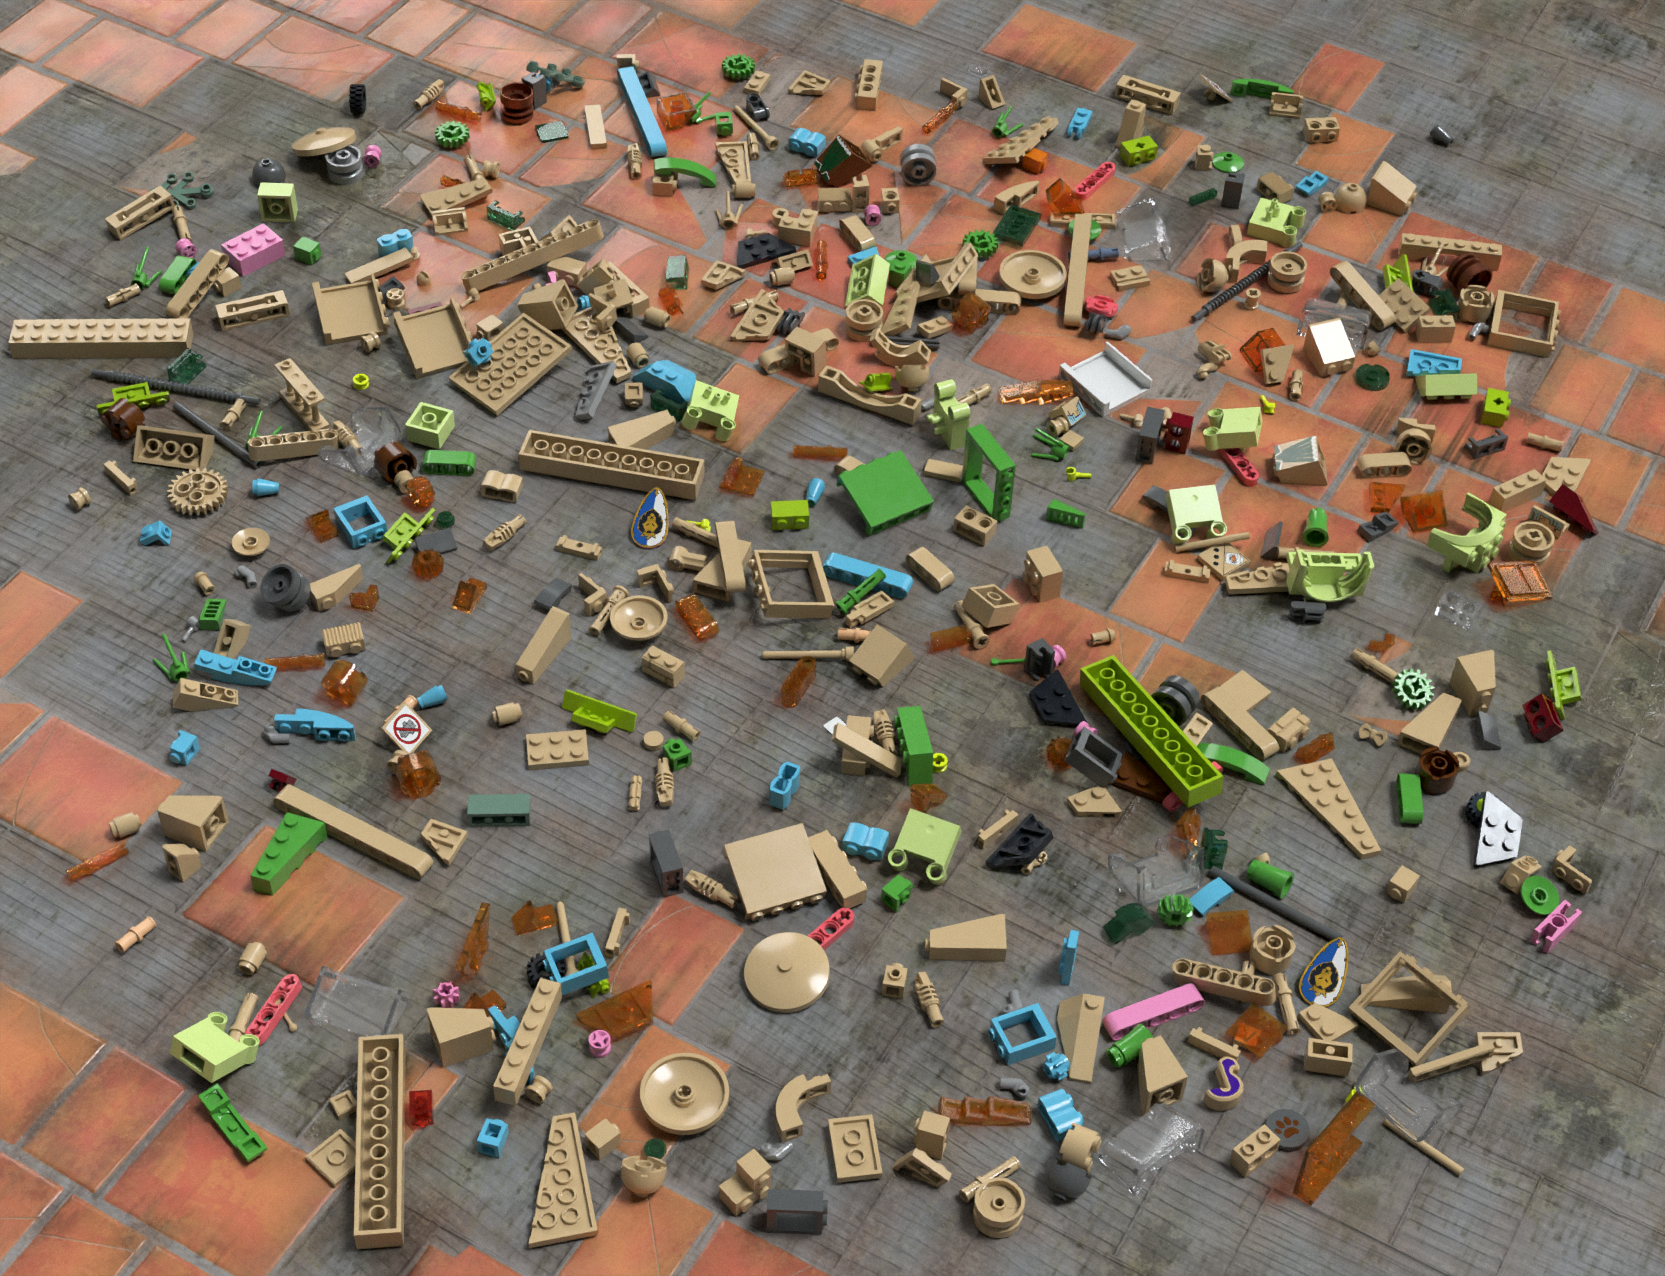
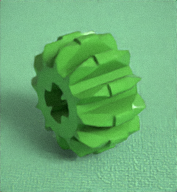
M1173 893L1172 896L1165 895V898L1160 899L1157 914L1161 919V923L1177 927L1179 924L1185 925L1186 922L1191 921L1193 906L1189 897Z

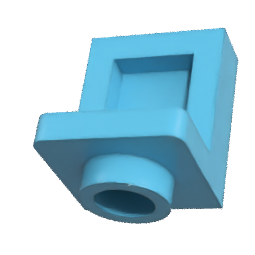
M159 520L142 528L139 542L145 546L160 540L163 544L168 545L172 531Z

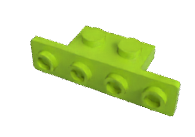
M1403 254L1394 263V267L1386 264L1382 268L1385 288H1388L1399 278L1413 291L1406 254Z
M148 382L112 389L114 402L98 404L96 407L98 414L103 415L120 398L128 399L127 403L131 405L134 403L139 408H145L150 404H165L167 401H170L168 391L150 394Z
M434 508L419 523L404 512L384 534L382 540L395 549L386 561L388 564L393 559L397 561L403 554L401 550L403 548L408 549L413 543L412 538L414 536L418 537L424 530L422 527L424 525L428 526L434 519L432 516L435 512Z
M1550 650L1547 651L1548 658L1545 659L1547 669L1551 672L1547 673L1549 683L1553 684L1550 692L1555 702L1552 703L1562 720L1565 719L1563 705L1581 701L1582 696L1576 667L1557 671L1556 662Z
M570 690L564 692L562 708L574 712L572 713L571 721L578 723V725L591 727L600 733H607L613 727L629 732L634 731L637 719L636 713Z

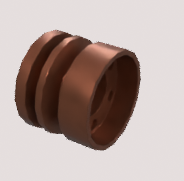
M511 82L501 87V117L511 123H524L531 120L534 115L533 89L531 86L521 82Z
M1465 253L1457 257L1449 266L1446 274L1447 279L1455 287H1458L1459 291L1463 288L1467 289L1469 285H1480L1487 288L1493 276L1492 271L1472 253Z

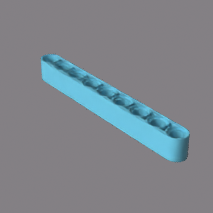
M633 66L617 69L619 83L650 157L667 155L665 140Z

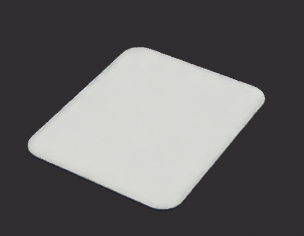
M835 717L824 724V727L833 734L834 726L837 723L845 727L846 724L838 717Z

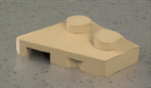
M716 260L701 279V285L717 290L744 277L745 269Z
M430 819L422 831L421 837L450 866L467 839L468 833L465 830Z
M1317 1003L1300 1011L1298 1014V1018L1317 1039L1337 1042L1357 1030L1359 1025L1357 1022Z

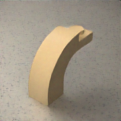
M1247 240L1231 247L1225 262L1228 275H1230V282L1237 283L1240 266L1247 263H1265L1267 241Z
M879 328L872 330L869 342L876 348L875 356L882 362L893 367L899 366V368L903 367V365H924L929 362L931 350L921 340L910 345H898L890 341Z
M802 1074L791 1080L782 1089L776 1102L775 1116L776 1130L782 1143L803 1136V1123L797 1111L803 1103L831 1092V1080L828 1074L815 1076L809 1081Z

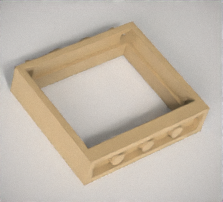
M1498 290L1487 345L1549 358L1550 352H1554L1556 345L1555 340L1558 333L1556 330L1559 325V320L1557 319H1559L1561 310H1558L1559 302ZM1502 307L1550 317L1546 341L1498 332Z
M753 551L751 559L748 560V566L752 570V581L755 582L756 595L759 596L760 609L763 610L765 618H830L834 603L818 551ZM762 567L808 568L817 602H772Z
M1400 951L1349 1006V1010L1355 1018L1416 1067L1421 1065L1469 1013L1468 1005H1466L1468 1002L1461 995L1455 996L1450 992L1451 988L1445 982L1435 980L1433 973L1429 969L1419 967L1414 957L1408 954L1404 955ZM1402 966L1457 1010L1418 1054L1364 1010Z

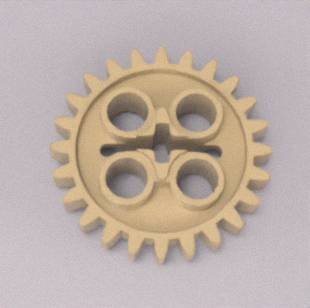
M197 468L195 472L189 469V473L183 471V476L176 475L177 480H171L172 485H168L169 490H167L171 507H175L177 512L181 510L182 514L189 512V516L193 512H196L197 516H199L200 512L206 515L207 510L214 512L213 508H220L219 503L224 504V499L228 498L227 493H229L224 476H220L219 472L214 474L213 469L207 472L206 468L203 471Z

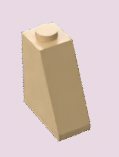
M1131 100L1127 105L1118 134L1116 148L1120 149L1121 142L1142 136L1146 104Z

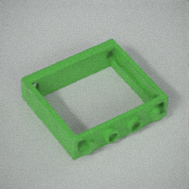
M979 424L966 429L962 483L989 517L997 520V522L1010 517L1016 465L985 426ZM983 455L996 470L994 494L981 478Z

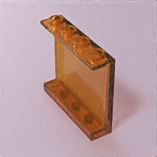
M1355 1092L1306 1150L1293 1190L1295 1195L1311 1206L1361 1148L1363 1142L1353 1136L1352 1133L1375 1107V1103L1359 1092Z

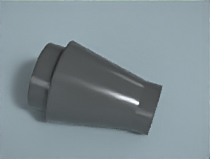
M1437 124L1430 132L1432 139L1447 146H1450L1454 141V138L1442 125L1439 126Z

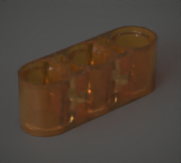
M692 593L675 601L678 613L701 641L719 633L717 622L695 594Z
M804 656L798 661L782 685L781 703L783 706L793 708L798 705L816 677L815 658Z

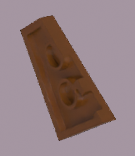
M1125 752L1121 760L1122 764L1116 772L1117 777L1112 785L1162 804L1167 795L1173 790L1158 774Z

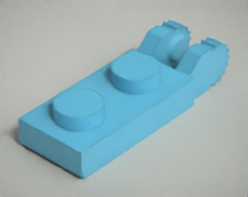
M1077 108L1067 130V136L1071 137L1073 132H1077L1076 138L1080 139L1089 124L1093 111Z

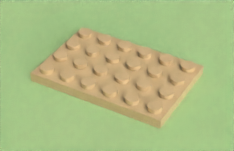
M522 313L490 341L491 349L494 352L490 355L491 359L484 364L481 362L476 366H472L467 361L448 378L451 383L498 416L572 351V346L525 313Z

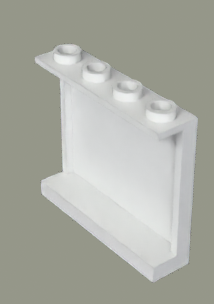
M1108 341L1105 342L1104 351L1072 367L1066 363L1061 364L1058 378L1102 417L1151 393L1153 381Z

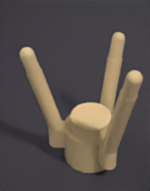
M726 191V212L721 217L719 210H715L720 226H723L725 229H732L738 225V219L743 204H740L736 216L730 212L729 191Z
M1444 242L1441 243L1430 265L1426 266L1427 257H1424L1422 271L1440 277L1448 270L1446 267L1437 273L1434 266L1443 249Z

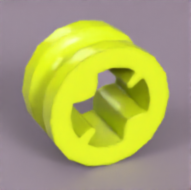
M357 374L353 377V387L355 389L364 390L369 386L367 375Z
M933 754V772L942 773L947 769L948 760L944 754Z

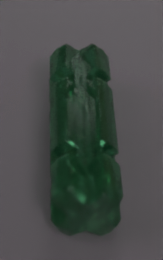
M1211 188L1196 194V196H1190L1188 202L1191 206L1210 200V198L1217 197L1218 192L1215 188Z

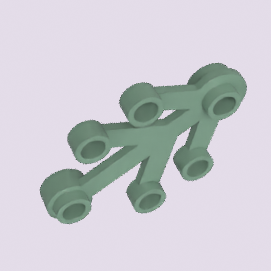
M535 61L527 63L526 70L529 72L538 73L540 70L541 75L555 77L554 79L558 81L571 82L570 85L577 88H582L585 85L583 77L573 76L570 69L563 68L561 73L556 69L557 65L548 63L547 69L538 66L539 63Z
M189 171L183 174L184 178L172 190L167 189L177 183V176L174 173L168 174L167 180L161 185L172 197L177 199L173 200L177 210H179L178 201L186 205L190 210L196 208V201L193 198L188 199L184 195L201 194L203 198H211L214 195L213 187L208 183H204L201 187L183 189L187 184L194 181L193 173Z

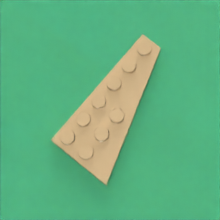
M1050 116L1042 118L1041 122L1031 125L1030 129L1020 132L1019 136L1010 138L1008 143L999 145L997 150L988 152V155L983 158L984 163H1018L1019 157H1024L1026 155L1025 152L1030 151L1041 141V137L1043 138L1047 135L1046 132L1053 130L1059 124L1058 119L1050 118Z
M589 307L574 314L567 327L561 329L597 364L614 361L617 367L611 378L616 383L631 377L630 367L623 356L621 346L618 344V339L612 326L608 327L604 332L598 328L596 317L600 314V311Z
M1332 758L1277 770L1276 776L1280 780L1283 779L1288 784V788L1292 792L1295 791L1302 798V802L1319 819L1326 821L1331 826L1330 829L1335 834L1338 833L1345 840V844L1360 859L1380 855L1381 849Z
M575 1112L553 1116L549 1143L539 1186L532 1232L529 1239V1248L598 1235Z

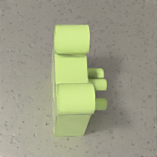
M1260 198L1249 221L1247 235L1290 248L1295 245L1297 229L1302 228L1304 225L1306 210L1299 206L1294 207L1279 203L1276 198L1272 200Z
M952 379L935 383L933 414L927 415L926 420L936 425L934 434H941L950 450L965 447L966 429H968L971 416L969 405L966 402L959 404L954 395H956L957 389Z
M696 380L690 393L687 410L681 421L682 425L690 430L695 429L699 421L716 426L715 436L721 441H728L736 426L734 419L739 395Z
M1260 407L1215 408L1208 412L1210 427L1203 431L1207 450L1240 448L1242 452H1245L1246 447L1258 446L1263 422Z
M1215 485L1172 489L1167 492L1165 499L1172 528L1171 540L1174 545L1184 544L1191 536L1190 528L1210 526L1206 532L1208 539L1225 535L1227 527L1222 520ZM1213 529H1218L1220 534L1215 533ZM1178 533H1182L1185 538L1179 537Z
M910 808L896 845L888 854V861L891 867L896 871L905 870L909 863L906 856L908 854L930 862L931 864L928 865L926 870L928 879L934 885L943 884L947 878L946 870L962 832L961 827ZM902 856L903 861L901 863H893L895 857ZM934 870L942 871L938 878L931 876Z
M212 1012L208 1015V1018L174 1035L170 1054L213 1083L237 1068L253 1063L256 1060L260 1040L255 1035L245 1034L240 1037L239 1042L225 1033L227 1016L221 1012Z

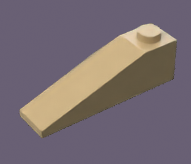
M1413 975L1391 979L1370 1001L1368 1006L1447 1013L1450 1004ZM1433 976L1438 982L1443 981L1451 988V981L1446 976ZM1370 983L1362 984L1360 986V994L1370 985Z
M1083 993L1060 1001L1057 1026L1060 1031V1040L1063 1045L1064 1054L1070 1063L1069 1071H1067L1069 1080L1091 1084L1105 997Z

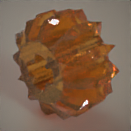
M425 476L415 477L407 484L409 498L417 507H427L436 500L433 486Z
M425 548L424 551L418 550L417 554L413 555L412 569L417 576H422L423 579L425 577L431 579L432 576L438 577L439 573L443 572L444 558L439 551H434L433 548L431 550Z
M1058 735L1056 739H1051L1046 750L1048 761H1052V766L1059 765L1060 769L1062 766H1065L1067 769L1070 767L1064 760L1073 739L1069 740L1067 735L1065 738H1061Z

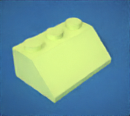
M874 254L853 264L845 307L853 301L862 299L872 300L882 306L890 263L879 255Z
M1477 373L1415 376L1420 396H1427V400L1437 399V396H1444V399H1454L1455 395H1461V399L1471 398V395L1477 394Z

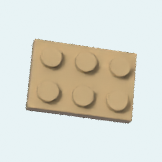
M1399 278L1378 295L1395 314V324L1405 333L1417 324L1419 316H1426L1432 311Z
M586 729L526 734L529 770L589 765Z
M872 1114L828 1119L837 1183L882 1178L883 1173Z

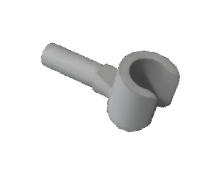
M194 616L189 617L186 624L189 628L181 639L183 642H186L193 631L200 629L199 620Z

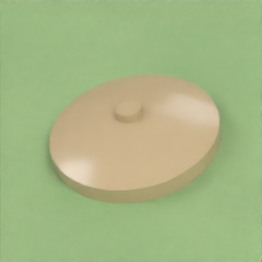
M347 127L319 128L296 140L292 144L293 153L297 156H316L342 149L356 140L355 130Z
M1023 250L1007 256L1002 261L999 270V279L1009 292H1017L1021 297L1029 299H1042L1057 294L1064 287L1067 275L1064 264L1057 257L1038 250Z
M784 932L765 938L752 949L745 963L744 978L749 994L759 1005L774 1012L791 1013L811 1006L823 995L829 983L830 967L825 951L815 940L803 934Z
M694 1053L668 1055L655 1062L646 1071L640 1085L641 1107L648 1120L663 1131L677 1135L700 1133L716 1124L725 1113L729 1102L728 1080L722 1069L707 1057Z

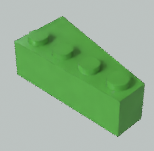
M921 706L897 708V716H894V726L897 728V738L900 739V750L903 753L909 787L933 785V750Z
M287 812L250 875L254 891L273 896L290 878V874L302 866V861L309 854L312 855L316 851L320 842L323 843L328 838L325 823Z

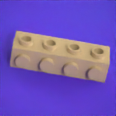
M828 830L808 837L821 876L841 908H852L866 902L867 886L864 881L859 879L855 867L849 864L846 853L839 849L836 838L831 836Z

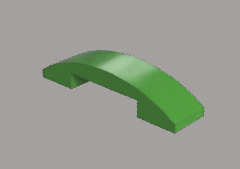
M1238 79L1232 80L1230 95L1245 97L1246 94L1271 98L1272 92L1293 94L1294 91L1286 86L1270 81Z
M659 158L654 160L655 173L670 176L671 171L700 178V184L714 188L717 186L716 175L701 164L681 158Z
M1209 743L1198 744L1197 748L1211 763L1215 761L1220 766L1246 774V780L1261 785L1265 784L1270 768L1256 758L1227 746Z
M218 1083L198 1095V1098L217 1127L247 1162L268 1150L257 1133L249 1128L232 1106L229 1097Z

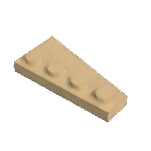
M747 141L715 142V148L733 184L736 185V181L751 182Z
M483 178L419 196L432 216V211L461 208L493 193L486 179Z
M917 281L907 283L902 287L881 329L885 336H894L911 328L920 284Z
M1279 562L1275 563L1272 567L1265 568L1263 566L1252 572L1247 570L1226 575L1225 584L1228 594L1287 592L1286 579L1290 570L1288 563L1282 564Z

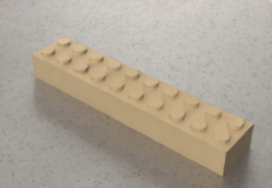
M190 318L14 320L8 344L13 359L180 358L190 356L193 329Z
M534 430L528 431L519 452L520 470L650 492L653 488L658 487L664 495L696 500L705 475L704 459Z
M403 1034L359 1037L354 1205V1239L357 1249L404 1246L406 1047Z

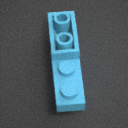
M200 650L194 663V669L213 674L212 679L240 685L271 684L277 670L275 666L239 656L238 660L205 650Z
M296 709L295 715L275 714L274 722L278 733L314 734L315 740L322 741L356 740L354 725L329 713L309 709Z
M494 1005L488 1009V1016H491L493 1020V1031L497 1030L501 1041L505 1045L506 1053L504 1056L506 1058L520 1022L515 1015L506 1019ZM534 1065L527 1079L530 1085H532V1080L535 1077Z

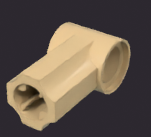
M682 546L674 547L668 560V566L675 571H681L683 568L701 571L707 564V556L689 553Z

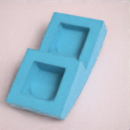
M1315 171L1310 177L1305 176L1296 185V188L1307 195H1311L1324 187L1329 182V178Z
M1218 877L1204 886L1189 900L1193 908L1204 917L1217 904L1220 906L1234 890Z

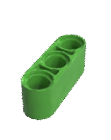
M178 255L161 277L159 290L176 294L187 280V271L197 263L196 259Z
M428 450L424 454L422 470L427 474L470 476L475 470L476 455L466 451Z
M1398 773L1396 789L1400 823L1422 824L1423 802L1420 776L1417 774Z

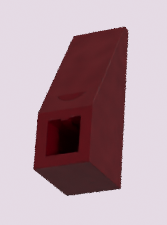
M1562 484L1549 501L1554 504L1552 508L1560 514L1562 512L1568 514L1566 518L1574 524L1577 522L1582 524L1581 529L1588 534L1593 532L1597 535L1599 532L1583 498Z

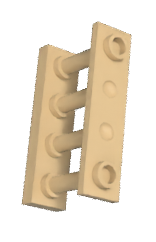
M291 358L275 364V368L286 381L287 388L279 391L280 397L309 431L330 429L329 423L319 413L318 404L326 401L325 397Z

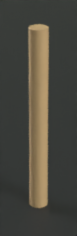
M1249 532L1178 544L1175 545L1176 552L1247 540L1250 537Z
M1390 1117L1386 1118L1383 1123L1458 1176L1463 1173V1167Z

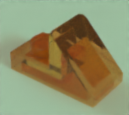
M328 509L306 517L307 522L321 543L338 537V531L330 520Z
M469 578L467 582L460 580L453 608L470 614L486 591L487 583L473 578Z
M912 784L910 786L911 803L920 812L925 814L932 803L945 802L948 797L936 784Z
M529 900L512 916L517 936L558 925V919L552 904L534 908L532 901Z
M492 989L481 998L474 992L463 1009H484L486 1016L489 1017V1008L495 1005L501 1012L506 1008V1002Z

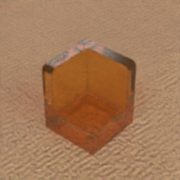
M370 584L366 593L351 592L349 595L351 608L373 612L379 600L378 586Z

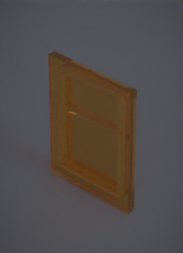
M1535 561L1487 564L1506 602L1553 598Z

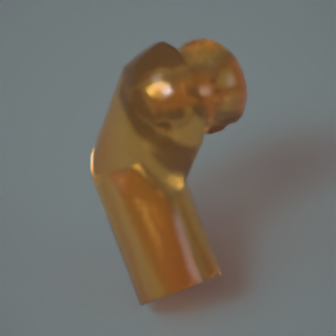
M1387 633L1382 641L1370 640L1369 649L1388 650L1395 644V635Z

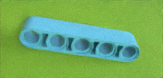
M837 553L828 554L823 564L825 576L857 586L880 568L885 573L886 578L872 590L877 592L883 591L885 594L896 598H906L913 585L912 577L905 573Z

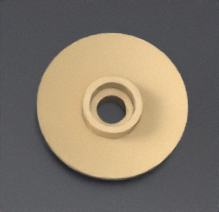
M260 528L243 529L236 533L232 539L234 551L243 556L258 555L264 552L270 544L268 533Z

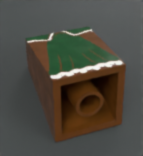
M838 135L814 162L817 167L816 171L824 177L823 181L827 185H833L836 188L872 167V164L860 147L841 135Z

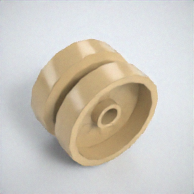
M1290 251L1279 252L1272 256L1267 281L1271 288L1282 293L1299 291L1304 284L1307 270V262L1303 256Z
M867 299L853 301L847 306L845 316L846 334L855 341L869 342L872 330L876 328L881 330L883 327V308L878 303Z
M1520 523L1515 527L1508 549L1510 558L1518 565L1526 568L1543 566L1548 561L1555 540L1554 534L1541 523Z
M996 1177L983 1182L975 1192L973 1207L975 1226L983 1234L993 1238L1009 1237L1018 1231L1022 1224L1025 1205L1022 1189L1015 1182L1007 1178Z

